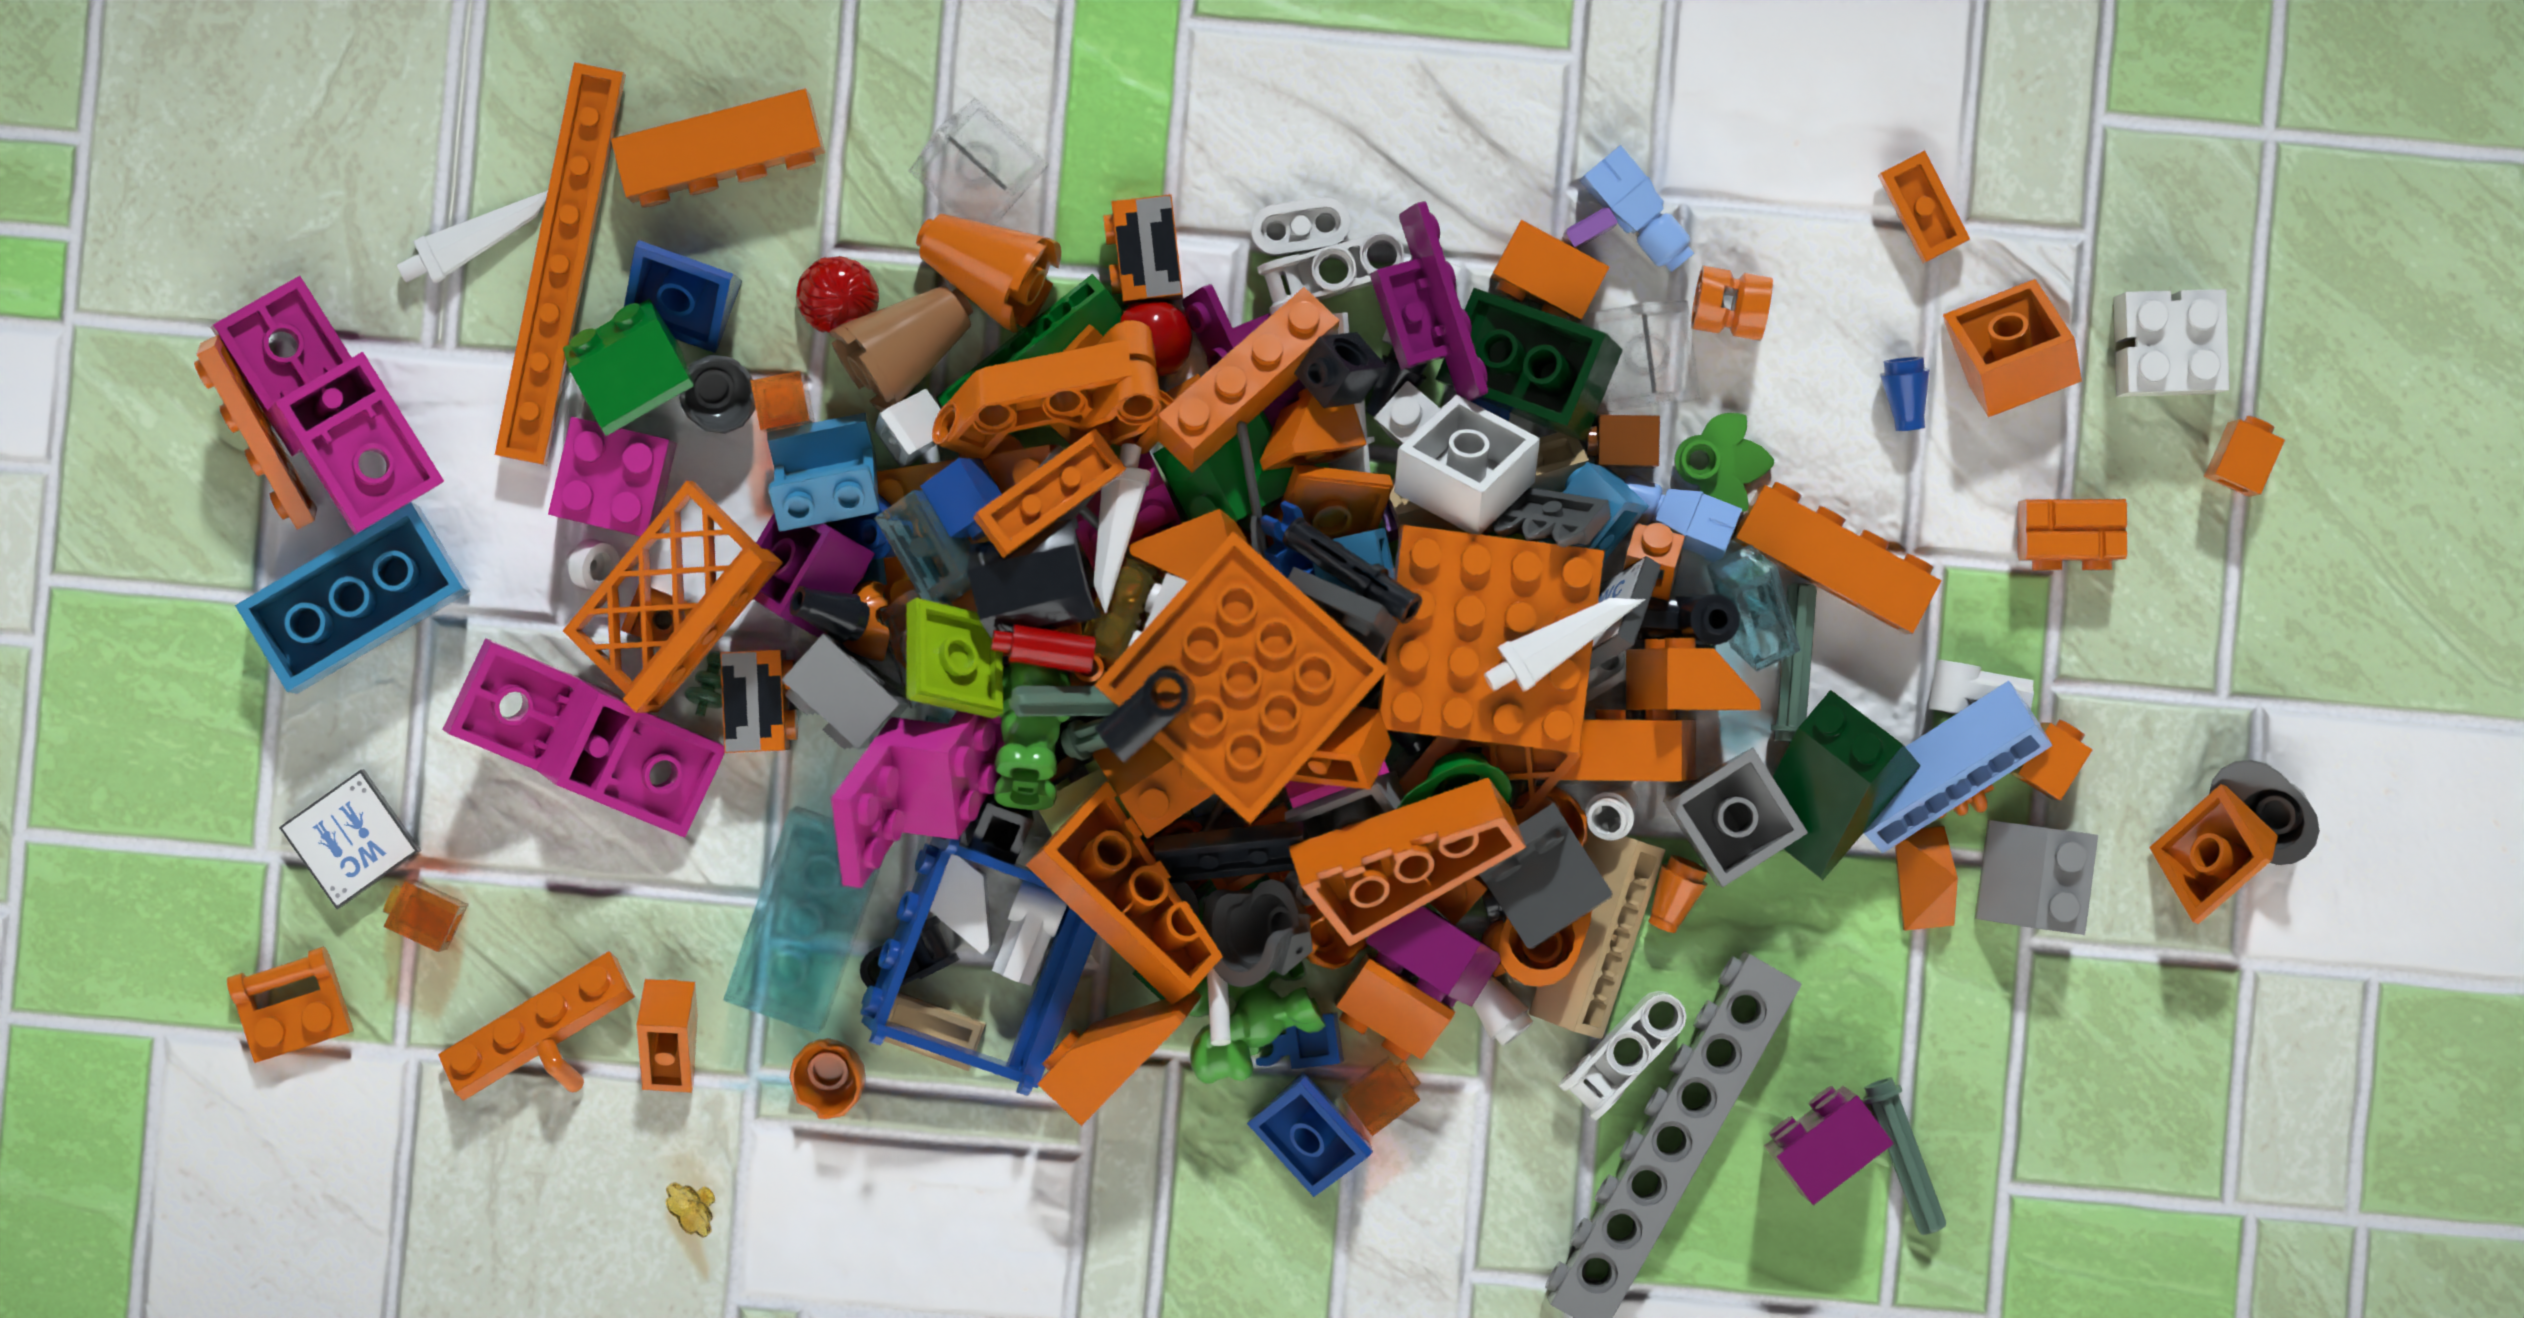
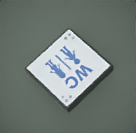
M1648 556L1600 584L1598 603L1609 598L1645 600L1593 639L1590 670L1634 645L1661 566Z
M364 769L359 770L279 827L336 909H340L422 851Z

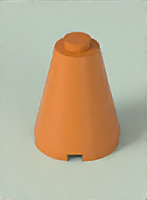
M939 214L934 220L927 219L920 228L916 239V244L920 247L919 255L923 261L1003 328L1013 333L1018 332L1016 324L1025 328L1036 317L1054 284L1046 280L1049 267L1052 265L1059 269L1061 261V246L1050 238L946 214Z

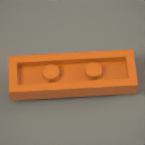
M1095 428L977 511L973 519L1001 556L1005 558L1120 476L1127 468Z

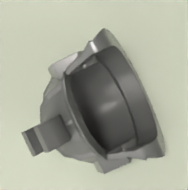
M1291 870L1287 874L1284 883L1270 879L1261 882L1254 890L1252 888L1237 891L1222 889L1215 890L1208 895L1203 911L1202 925L1223 955L1213 968L1227 983L1236 987H1249L1268 976L1272 970H1275L1280 975H1285L1313 952L1310 924L1312 916L1308 914L1305 906H1309L1314 902L1301 887L1296 870Z

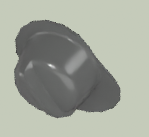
M2254 760L2235 761L2221 768L2213 778L2209 794L2220 784L2227 786L2278 835L2273 859L2270 863L2275 865L2294 864L2306 858L2316 846L2320 832L2316 812L2304 792L2290 783L2270 765Z

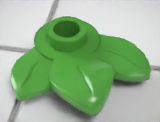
M1723 413L1709 420L1701 435L1689 437L1678 446L1674 457V464L1677 473L1684 481L1698 485L1700 491L1704 494L1742 508V512L1748 510L1749 503L1743 484H1748L1763 476L1773 467L1775 462L1773 457L1762 446L1744 439L1747 430L1746 415ZM1695 451L1703 452L1708 458V464L1703 470L1693 468L1690 463V457Z

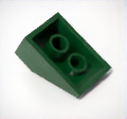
M1473 288L1464 310L1471 321V339L1477 357L1481 358L1487 370L1486 385L1488 388V393L1477 399L1493 404L1498 408L1507 410L1540 426L1585 441L1623 349L1605 332ZM1444 358L1435 380L1455 389Z
M1832 690L1825 695L1798 727L1772 776L1808 832L1785 847L1784 850L1821 880L1827 877L1921 766L1901 742Z

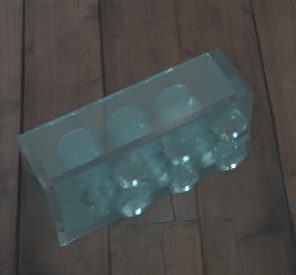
M799 806L789 810L723 1001L819 1034L826 1026L881 866L875 869L862 888L842 886L833 818Z

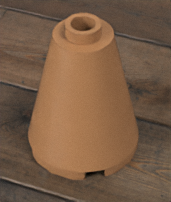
M942 285L837 326L830 331V336L837 339L832 342V346L855 385L859 389L864 386L869 390L872 389L877 395L869 400V402L882 412L888 407L906 399L971 327L968 316L973 313V309L964 294L957 288L950 291L946 286Z

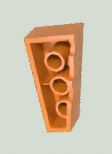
M1595 709V719H1583L1580 749L1583 751V754L1561 778V780L1682 782L1695 780L1696 720H1676V710H1645V720L1626 719V710ZM1514 745L1497 746L1498 766L1502 772L1527 771L1525 747ZM1484 746L1481 753L1485 755L1489 765H1491L1489 746ZM1532 748L1534 770L1556 769L1567 756L1562 751ZM1548 777L1535 778V780H1546Z
M1485 778L1288 846L1301 887L1350 947L1525 849L1526 845L1510 806L1491 780Z
M1106 781L1086 798L1027 862L1026 866L1173 1005L1191 993L1223 955L1188 902L1180 899L1168 880L1171 876L1161 861H1155L1140 838L1142 832L1132 817L1129 819L1126 817L1114 799L1117 794L1109 782Z

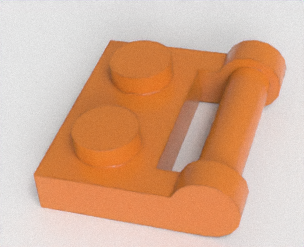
M324 946L309 951L308 957L249 976L239 973L227 978L229 994L236 1005L254 1063L354 1031L332 960ZM315 976L318 981L320 990L261 1009L257 1008L254 998L256 994Z

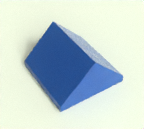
M638 240L634 249L624 307L632 303L640 304L650 298L677 340L716 353L742 280L733 273Z
M1305 1071L1298 1075L1247 1123L1313 1197L1373 1153L1372 1146Z

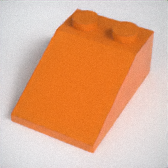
M1194 989L1173 1005L1167 999H1163L1093 1022L1081 1035L1072 1029L1042 1063L1048 1071L1037 1085L1082 1126L1183 1023L1202 996Z

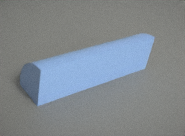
M2010 681L2005 682L1906 746L1907 750L1921 766L1864 832L1882 853L2053 746L2036 717Z

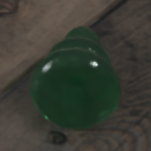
M720 651L710 652L707 656L706 662L708 667L706 671L701 670L695 673L694 679L701 686L688 687L684 692V696L688 701L697 704L695 715L705 717L707 708L720 709L723 707L722 695L715 692V689H722L721 675H719V669L721 668Z

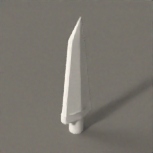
M548 191L414 240L413 242L419 254L397 265L403 279L407 283L426 272L429 273L435 284L445 279L447 275L535 219L546 203Z
M1130 443L1122 444L1119 457L1127 469L1104 486L1101 491L1093 584L1105 614L1119 576L1146 486L1149 485L1151 476L1150 471L1138 469L1142 448Z
M1609 598L1512 642L1508 641L1497 647V650L1504 662L1484 673L1486 682L1493 691L1514 679L1523 691L1535 686L1537 681L1645 599Z

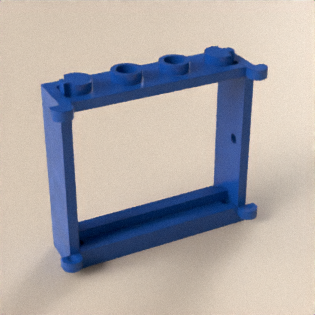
M932 836L930 844L925 843L923 850L920 849L915 863V871L918 872L912 891H906L898 905L897 919L900 922L894 938H888L881 949L878 965L882 969L875 987L869 986L861 1002L863 1006L860 1013L864 1016L861 1023L872 1031L869 1039L870 1043L880 1046L885 1037L901 1041L1017 1081L1019 1085L1016 1092L1028 1096L1033 1087L1038 1089L1037 1084L1045 1070L1042 1063L1053 1050L1097 932L1067 905L1007 1062L887 1021L951 854L1050 889L1028 867L1017 863L1012 864L969 848L967 845L960 843L961 837L956 840Z

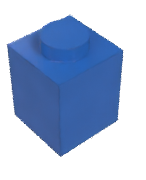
M958 458L920 486L950 538L971 537L972 540H978L986 536L973 519V516L977 511L1002 494L981 458Z

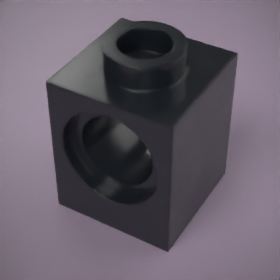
M1357 332L1320 336L1294 374L1323 408L1362 403L1387 366Z

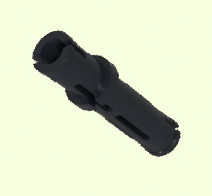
M1302 517L1295 519L1288 526L1282 540L1286 547L1293 549L1325 572L1355 590V594L1383 605L1401 623L1407 624L1416 616L1422 605V596L1412 592L1389 577L1388 569L1379 563L1369 564L1342 544L1334 541L1305 522L1306 520Z

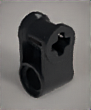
M936 915L927 919L924 923L901 986L917 978L922 979L960 960L957 953L950 952L938 928L941 920ZM922 936L926 937L935 958L931 957ZM884 944L867 953L861 962L860 975L867 988L871 985L875 987L877 982L870 975L869 967L872 959L880 955Z

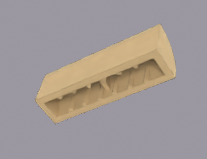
M1590 830L1584 850L1611 889L1613 896L1592 910L1588 932L1577 962L1570 973L1556 984L1537 987L1528 1014L1573 1032L1602 1039L1666 850L1627 836L1613 841L1604 840L1594 835Z

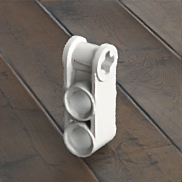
M1377 232L1302 255L1297 254L1279 258L1258 266V274L1265 276L1273 303L1269 307L1270 314L1272 315L1303 287L1320 301L1373 285L1369 274L1377 269L1370 265L1367 259V252L1375 245H1386L1393 250L1396 260L1393 265L1403 263L1405 257L1402 243L1393 234ZM1335 258L1341 260L1347 267L1348 275L1342 282L1337 284L1327 283L1320 276L1319 267L1327 259ZM1281 275L1285 276L1290 295H1287Z
M1663 991L1650 992L1644 996L1589 1054L1585 1055L1569 1070L1558 1086L1563 1091L1570 1090L1590 1109L1589 1116L1594 1121L1599 1119L1617 1102L1634 1079L1681 1032L1685 1026L1686 1012L1680 1000ZM1658 1002H1669L1674 1010L1672 1022L1664 1028L1652 1027L1648 1018L1651 1007ZM1624 1038L1635 1039L1640 1048L1636 1060L1629 1064L1616 1062L1613 1054L1617 1042ZM1585 1079L1600 1091L1599 1095H1596L1584 1083Z

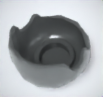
M708 355L692 362L688 370L694 386L679 394L680 404L687 418L707 432L726 434L743 427L757 406L753 379L747 369L741 366L735 359L727 356Z

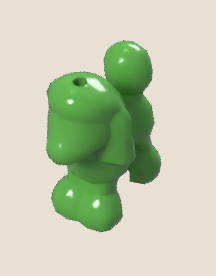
M1010 662L1003 670V714L999 715V717L1002 718L1001 733L1005 745L999 749L994 764L996 771L1002 775L995 785L994 798L997 803L1003 806L1018 809L1045 810L1051 808L1057 799L1055 786L1049 778L1054 776L1057 770L1054 754L1056 751L1055 744L1060 734V723L1068 720L1070 716H1017L1014 709H1011L1009 706V699L1012 698V690L1017 686H1070L1071 682L1065 670Z
M1300 961L1285 975H1280L1275 970H1272L1268 976L1249 987H1236L1228 983L1229 998L1231 997L1236 1003L1234 1012L1230 1015L1231 1043L1223 1046L1212 1045L1210 1040V1024L1204 1026L1198 1032L1192 1042L1189 1054L1191 1067L1197 1079L1205 1084L1214 1083L1219 1079L1228 1077L1244 1081L1252 1076L1253 1064L1251 1056L1261 1052L1264 1045L1273 1042L1284 1029L1296 1026L1307 1033L1319 1032L1326 1026L1315 998H1310L1306 987L1295 989L1283 998L1269 988L1271 982L1277 978L1286 981L1302 979L1307 975L1303 961ZM1204 977L1195 988L1202 997L1189 1013L1191 1017L1209 1015L1207 977Z

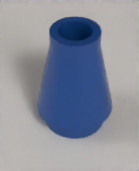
M1903 357L1883 361L1884 373L1880 374V378L1894 418L1895 431H1911L1925 428L1924 416L1930 369L1925 368L1924 357Z

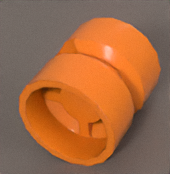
M1702 265L1694 295L1691 329L1719 334L1727 327L1730 329L1732 336L1761 341L1770 310L1773 278L1743 273L1739 279H1735L1731 270ZM1723 296H1733L1731 310L1721 307Z

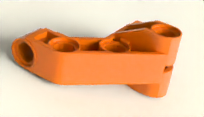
M1123 321L1113 326L1094 346L988 366L977 370L939 411L934 421L932 439L936 445L969 458H981L984 461L1009 432L1061 422L1086 433L1096 428L1106 441L1121 447L1125 443L1135 444L1142 448L1141 454H1146L1159 442L1157 440L1158 414L1174 400L1167 393L1159 389L1153 338L1150 328L1139 321Z

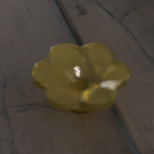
M676 1182L669 1184L666 1188L668 1198L665 1201L668 1211L677 1218L680 1227L686 1233L691 1235L696 1233L700 1237H707L712 1232L710 1222L713 1216L708 1207L716 1200L713 1192L705 1186L696 1191L689 1185L681 1186Z

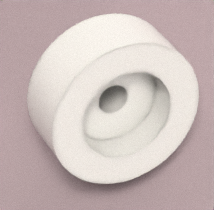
M595 539L581 541L566 556V565L572 582L578 587L591 591H596L619 563L616 549L609 543Z

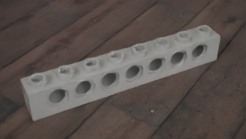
M1743 951L1739 959L1733 956L1730 958L1718 980V983L1724 985L1714 1003L1710 1000L1704 1003L1694 1021L1693 1026L1698 1028L1699 1031L1690 1046L1683 1043L1679 1047L1670 1063L1669 1070L1674 1072V1075L1666 1089L1663 1090L1658 1087L1649 1099L1644 1113L1650 1117L1641 1133L1632 1131L1624 1143L1619 1157L1625 1161L1616 1177L1608 1174L1598 1189L1594 1199L1600 1203L1591 1221L1583 1218L1577 1226L1570 1240V1244L1575 1247L1566 1265L1559 1261L1552 1270L1545 1285V1288L1550 1290L1547 1297L1550 1305L1573 1318H1613L1802 985L1800 982ZM1751 995L1756 1002L1754 1016L1745 1022L1735 1021L1731 1014L1732 1003L1739 996ZM1716 1039L1728 1040L1732 1048L1729 1060L1721 1065L1710 1064L1706 1057L1707 1047ZM1694 1082L1704 1084L1707 1090L1705 1102L1700 1107L1694 1109L1684 1107L1681 1100L1684 1088ZM1668 1126L1678 1127L1682 1132V1142L1672 1152L1659 1150L1656 1142L1659 1132ZM1643 1170L1655 1172L1658 1178L1657 1187L1648 1195H1638L1632 1190L1634 1176ZM1617 1214H1626L1633 1219V1228L1630 1234L1621 1239L1610 1237L1607 1234L1609 1220ZM1592 1258H1602L1608 1262V1273L1605 1278L1598 1282H1589L1582 1277L1584 1264Z

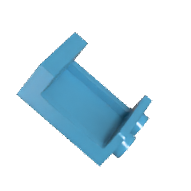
M866 412L767 432V442L774 465V482L769 484V494L779 532L879 512L876 454Z

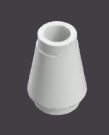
M1618 786L1594 796L1588 802L1585 810L1587 824L1591 832L1601 839L1610 841L1625 837L1632 829L1638 806V797L1635 791L1627 786Z
M1491 976L1473 1004V1007L1490 1040L1496 1038L1503 1047L1532 1025L1533 1020L1527 1014L1530 1009Z

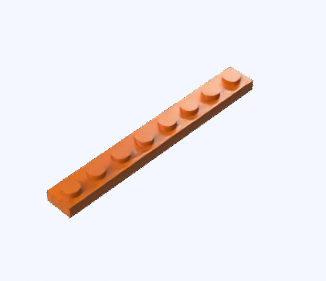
M576 62L573 65L494 454L496 456L545 466L548 463L567 369L563 347L567 346L573 338L612 147L611 138L614 137L626 74L621 71Z

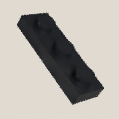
M1304 821L1278 822L1269 825L1240 828L1229 827L1221 830L1193 833L1180 832L1174 835L1155 836L1153 853L1156 861H1161L1171 876L1168 879L1169 882L1175 883L1296 870L1288 846L1310 838Z

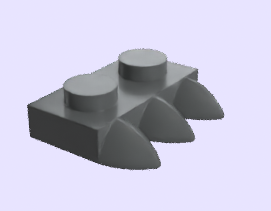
M1528 488L1492 525L1496 535L1500 537L1519 533L1524 535L1528 541L1537 542L1545 538L1554 539L1560 547H1568L1574 544L1588 545L1611 518L1609 501L1605 499Z

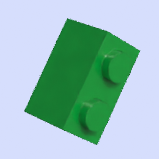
M650 298L640 304L632 303L623 307L614 315L612 320L596 329L589 328L579 332L571 339L567 346L563 347L568 368L605 436L694 386L681 347Z
M1263 411L1247 424L1261 510L1284 497L1294 468L1262 470L1260 460L1273 430ZM1238 433L1193 473L1165 447L1153 453L1189 520L1221 509L1237 523L1252 515Z

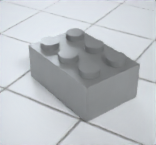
M825 634L814 643L782 679L790 687L785 696L806 715L809 713L813 715L815 713L822 716L828 722L823 731L845 750L852 747L857 749L868 748L889 718H899L911 704L860 656L848 651L841 642Z

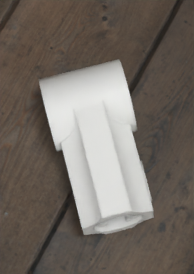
M1937 660L1928 709L1957 714L2005 682L2010 681L2031 710L2034 696V680L1981 671L1979 666Z
M1025 880L1022 881L1008 917L1011 923L992 971L1013 981L1032 986L1045 957L1044 954L1050 938H1055L1067 904L1056 893Z

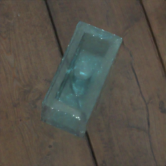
M923 490L911 491L875 517L921 599L937 603H952L972 589L967 571L969 549L972 544L968 537L950 538Z
M1749 545L1707 565L1715 594H1721L1731 599L1737 606L1740 614L1739 628L1734 637L1729 640L1730 647L1755 671L1758 672L1801 651L1779 571L1772 562L1752 545Z

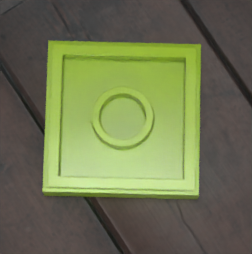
M915 598L907 603L908 700L989 718H995L1003 714V652L990 650L991 638L980 622L978 612L920 598Z

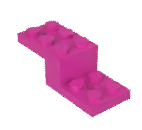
M301 276L292 279L212 325L211 330L215 336H220L254 398L291 456L294 457L303 452L355 535L444 482V479L364 352L362 351L351 357ZM275 332L290 334L296 341L297 349L295 354L288 358L276 356L269 347L270 336ZM368 451L379 453L386 462L384 476L375 479L365 476L359 468L361 454Z
M485 638L442 728L449 735L538 771L557 786L684 838L725 754L724 745L720 742L652 713H636L616 693L488 638ZM519 692L522 696L520 710L513 716H502L499 707L502 698L508 693ZM659 761H669L671 764L669 778L662 784H651L650 771L652 767Z
M956 711L948 724L896 717L889 718L831 797L842 886L862 888L873 871L881 866L885 854L894 841L900 839L902 833L959 839L970 821L976 819L979 808L986 797L994 792L995 785L1002 776L996 771L994 765L999 749L1005 745L1001 733V717L989 718Z

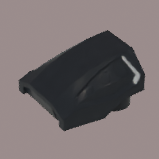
M1077 518L1052 523L1005 558L1001 556L991 541L970 545L967 571L979 620L991 639L993 630L1012 633L1013 625L1055 631L1101 618L1099 607L1095 608L1092 601L1075 529H1079Z

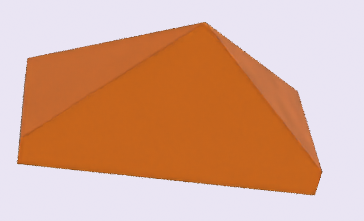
M1945 827L1922 828L1895 845L1903 930L1905 931L1955 925L1958 877Z

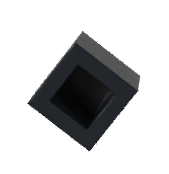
M994 792L989 794L979 808L976 819L970 821L965 829L968 847L1015 864L1034 822L1032 810L1003 806L995 800Z

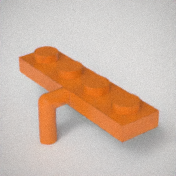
M216 335L200 343L196 354L199 360L194 362L196 371L206 388L210 389L215 386L224 404L219 406L229 429L233 433L240 430L249 448L244 451L251 468L258 477L265 474L274 491L269 493L275 510L283 520L290 517L296 530L314 522L317 506L271 427L272 424L258 405L220 336Z
M608 951L439 1053L438 1056L454 1093L463 1101L538 1055L545 1070L565 1089L574 1093L583 1087L584 1079L562 1058L557 1044L633 999L635 995L618 959Z

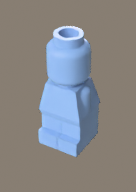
M1621 145L1580 179L1581 184L1595 197L1603 208L1611 209L1624 232L1639 233L1637 243L1655 265H1665L1670 272H1673L1694 254L1688 246L1691 241L1688 233L1671 214L1665 213L1662 215L1660 213L1664 209L1663 199L1655 191L1650 178L1645 175Z
M1628 475L1625 479L1621 478L1649 506L1636 523L1646 526L1651 522L1664 524L1673 533L1685 536L1682 549L1705 556L1704 559L1721 565L1742 508L1706 495L1701 491L1668 489L1666 495H1664L1660 485L1636 475Z

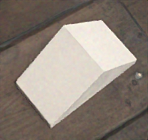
M927 389L879 413L874 431L900 468L910 466L936 445L932 439V429L941 409Z

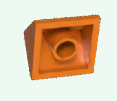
M2220 784L2149 848L2192 922L2199 924L2272 861L2278 835L2227 786Z

